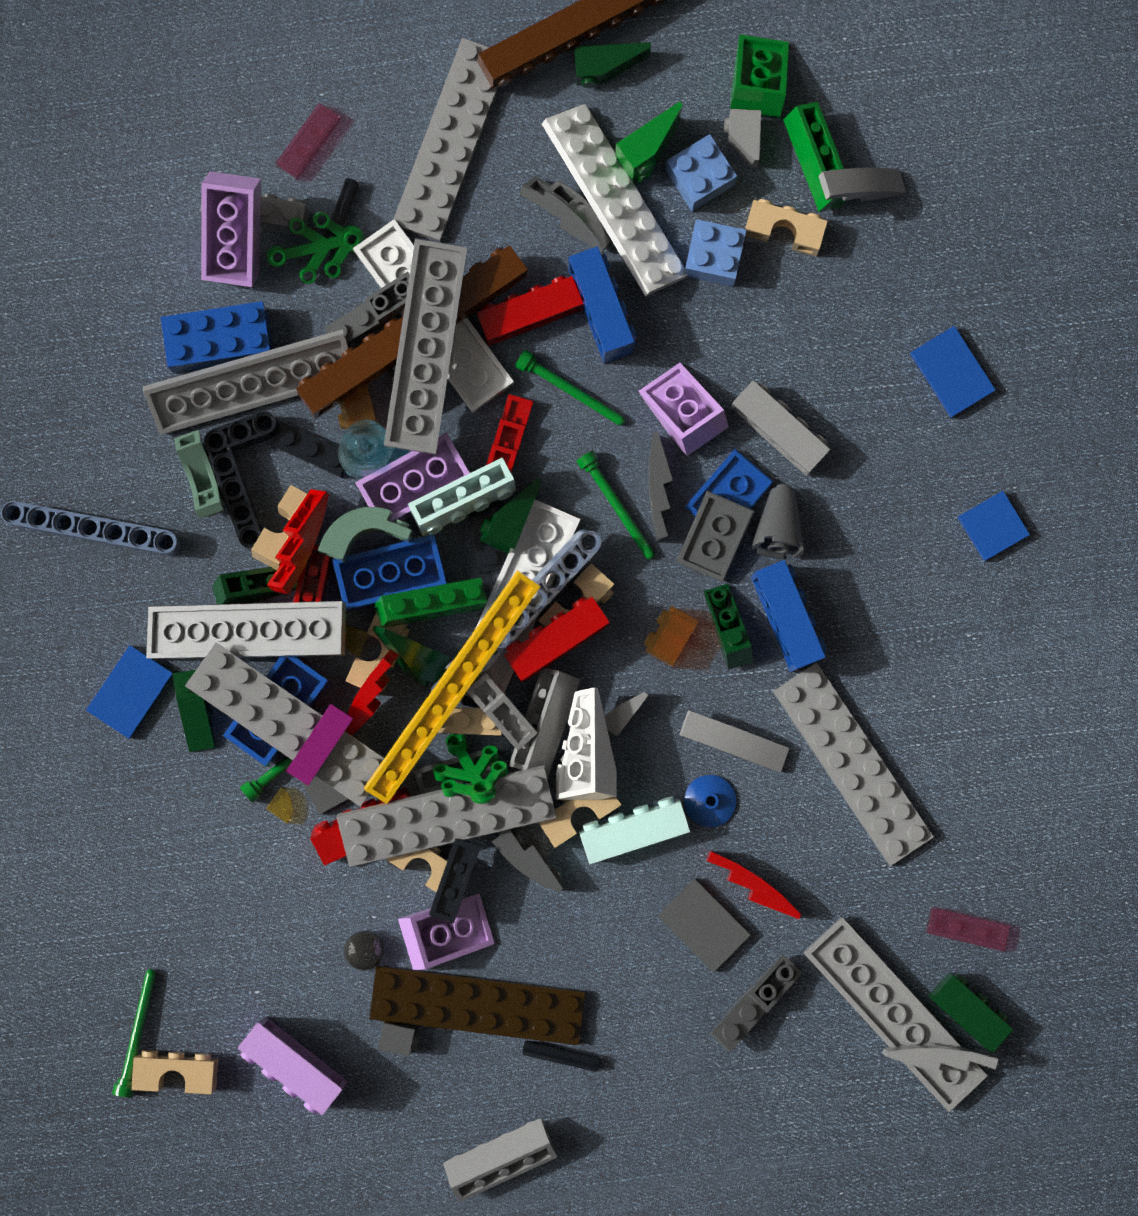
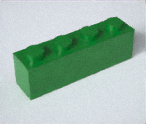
M818 102L796 106L783 121L818 212L839 208L846 201L843 200V197L826 200L819 180V175L823 171L844 169Z
M476 578L383 595L376 601L375 607L380 627L387 628L480 610L487 603L482 579Z

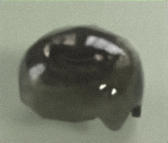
M368 930L350 935L343 947L344 960L351 968L359 971L375 968L380 964L385 954L384 943L380 937Z

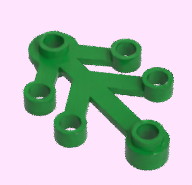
M316 212L313 216L314 224L319 228L326 227L337 235L325 238L306 226L300 218L293 217L288 222L290 231L294 234H301L312 242L285 249L277 244L271 245L265 252L266 260L272 266L280 267L285 264L287 259L314 253L307 266L301 269L299 273L300 279L304 283L311 284L316 280L315 272L328 251L339 247L332 261L327 262L324 266V272L329 277L336 278L340 275V265L349 251H354L353 248L364 241L363 233L358 227L348 225L343 228L332 221L325 212ZM324 215L326 218L325 222L318 224V217ZM296 221L301 223L298 230L292 228L293 223ZM350 235H355L353 243H348L347 241ZM277 252L281 253V259L274 261L273 255ZM335 265V273L330 274L328 272L329 267ZM310 271L312 273L311 278L308 280L304 279L305 272Z
M455 733L449 735L445 741L447 750L458 758L463 769L448 767L446 764H438L433 768L435 779L437 781H444L441 785L443 795L453 797L459 793L469 795L475 803H489L497 795L494 785L500 777L508 774L507 764L504 761H497L499 759L498 749L496 746L491 745L482 750V756L474 766L466 751L468 748L466 736ZM493 763L490 774L486 779H482L481 776L488 765ZM450 777L470 781L472 785L460 784L453 779H447Z

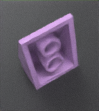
M681 363L639 390V394L664 429L687 456L729 427L724 409Z
M480 893L462 899L454 923L429 915L431 908L398 919L413 970L428 969L495 944Z

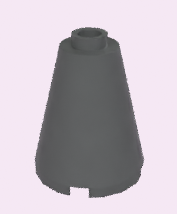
M780 484L770 491L752 544V549L757 548V554L784 559V554H792V558H797L804 553L805 546L797 494L789 485Z

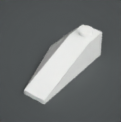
M594 687L577 691L574 694L568 720L570 726L568 740H564L562 749L565 750L562 765L558 764L556 771V799L600 800L616 797V766L598 688Z

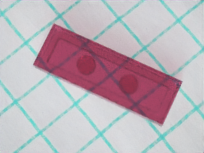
M318 103L276 161V166L297 180L341 120L340 116L321 103Z
M931 907L926 933L1005 951L1010 926Z

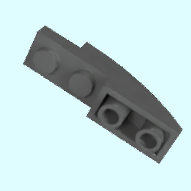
M534 176L522 186L520 195L562 219L560 228L571 236L580 239L592 248L598 246L601 253L613 243L591 205L560 180L550 185Z
M407 271L365 298L364 303L326 326L327 334L343 329L347 344L350 345L359 338L364 339L388 323L405 309L410 273Z
M511 829L499 831L501 836L492 842L515 868L547 888L558 892L563 889L561 883L564 882V879L556 868L551 871L546 863L549 857L541 846L536 849L533 844L524 850L522 846L526 843L518 831L514 833Z
M781 955L724 1014V1018L709 1034L728 1052H731L766 1012L770 1011L802 972L785 955Z

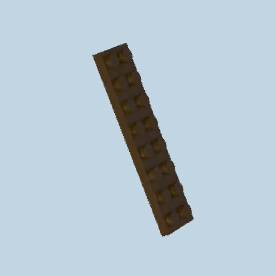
M377 965L369 1019L579 1045L585 991Z

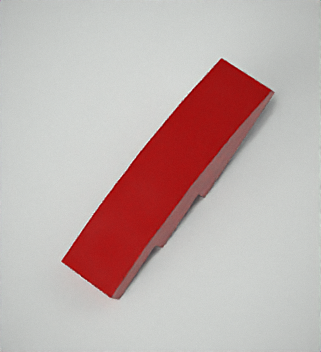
M508 394L487 465L503 458L512 474L534 401Z
M310 489L282 530L289 537L275 556V559L281 565L267 584L273 591L289 594L301 575L323 523L329 494L326 491Z
M392 649L387 652L367 677L351 704L347 715L352 717L353 720L345 731L352 736L381 705V702L375 697L389 682L390 679L384 673L399 656Z
M709 851L706 859L707 862L730 870L727 877L728 881L751 889L748 900L800 919L801 914L782 894L763 879L739 864Z

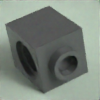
M385 1021L378 1050L410 1056L411 1051L417 1050L420 1035L415 1034L417 1027Z

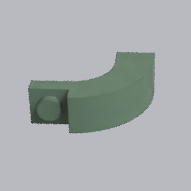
M199 430L174 438L176 452L192 490L195 512L198 518L216 515L224 510L225 502Z
M363 507L352 510L338 518L326 531L318 551L346 563L353 544L366 533L382 532L410 543L413 532L411 529H408L409 524L398 519L390 522L393 516L391 510L379 507Z

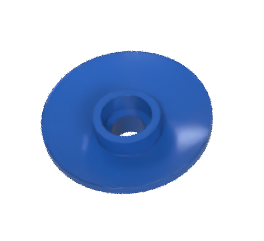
M715 775L701 776L695 779L685 792V810L688 816L701 826H720L733 815L736 807V795L732 786L725 779ZM708 796L715 798L716 802L713 806L706 804Z

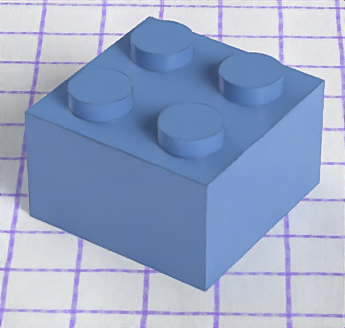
M710 134L666 160L665 171L691 211L696 210L735 186L737 175Z
M696 219L684 274H687L689 278L733 287L746 230Z

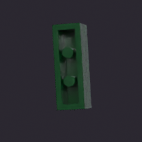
M948 973L927 997L987 1051L993 1053L1013 1031L1008 1025L1010 1020L999 1010L993 1012L988 1007L990 1001L981 993H972L968 989L970 983L961 975L957 974L954 976Z

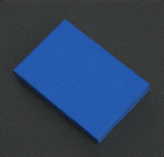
M955 326L910 353L950 418L995 391V388Z
M734 449L684 508L696 517L708 490L751 509L774 481Z
M131 645L124 652L86 709L87 712L128 739L132 738L173 677L171 671L153 659H147V655Z

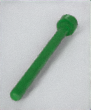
M525 349L515 365L519 370L523 372L526 370L529 373L531 371L613 423L619 426L625 423V418L537 363L533 353Z
M592 450L576 461L580 469H584L586 473L589 472L646 559H653L655 556L653 549L598 468L599 463L597 460L599 458Z
M286 756L259 779L245 782L240 786V789L254 803L261 797L260 794L263 792V788L287 770L293 760Z
M149 969L145 973L122 1076L118 1078L117 1083H114L112 1094L119 1097L133 1098L135 1090H132L134 1057L138 1054L155 982L156 972L153 969Z

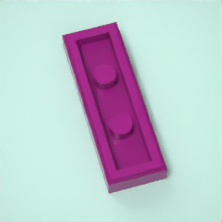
M330 704L286 772L309 786L353 718Z

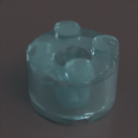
M372 420L357 421L343 434L338 447V458L348 475L365 478L388 464L393 448L384 447L386 429L378 425L379 423ZM365 446V449L370 452L367 453L364 450H361V447Z

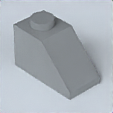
M731 109L729 118H724L723 133H728V143L751 168H757L760 154L761 110Z

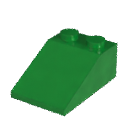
M739 34L730 110H761V115L780 117L786 97L789 42Z
M680 101L616 143V159L633 184L637 181L643 182L652 175L651 171L655 168L680 123L683 107Z

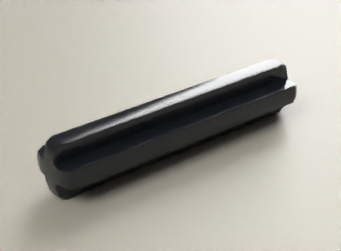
M351 178L345 179L331 216V220L343 228L359 183ZM328 229L324 235L325 238L337 236Z
M525 1041L522 1054L524 1056L596 1072L599 1068L600 1058L532 1041Z

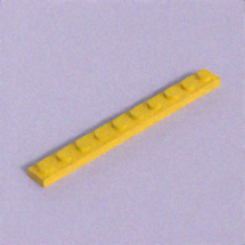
M516 571L364 787L365 791L388 804L539 590L540 585L520 571Z

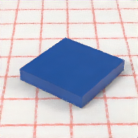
M1004 491L999 492L957 517L983 561L1030 535Z

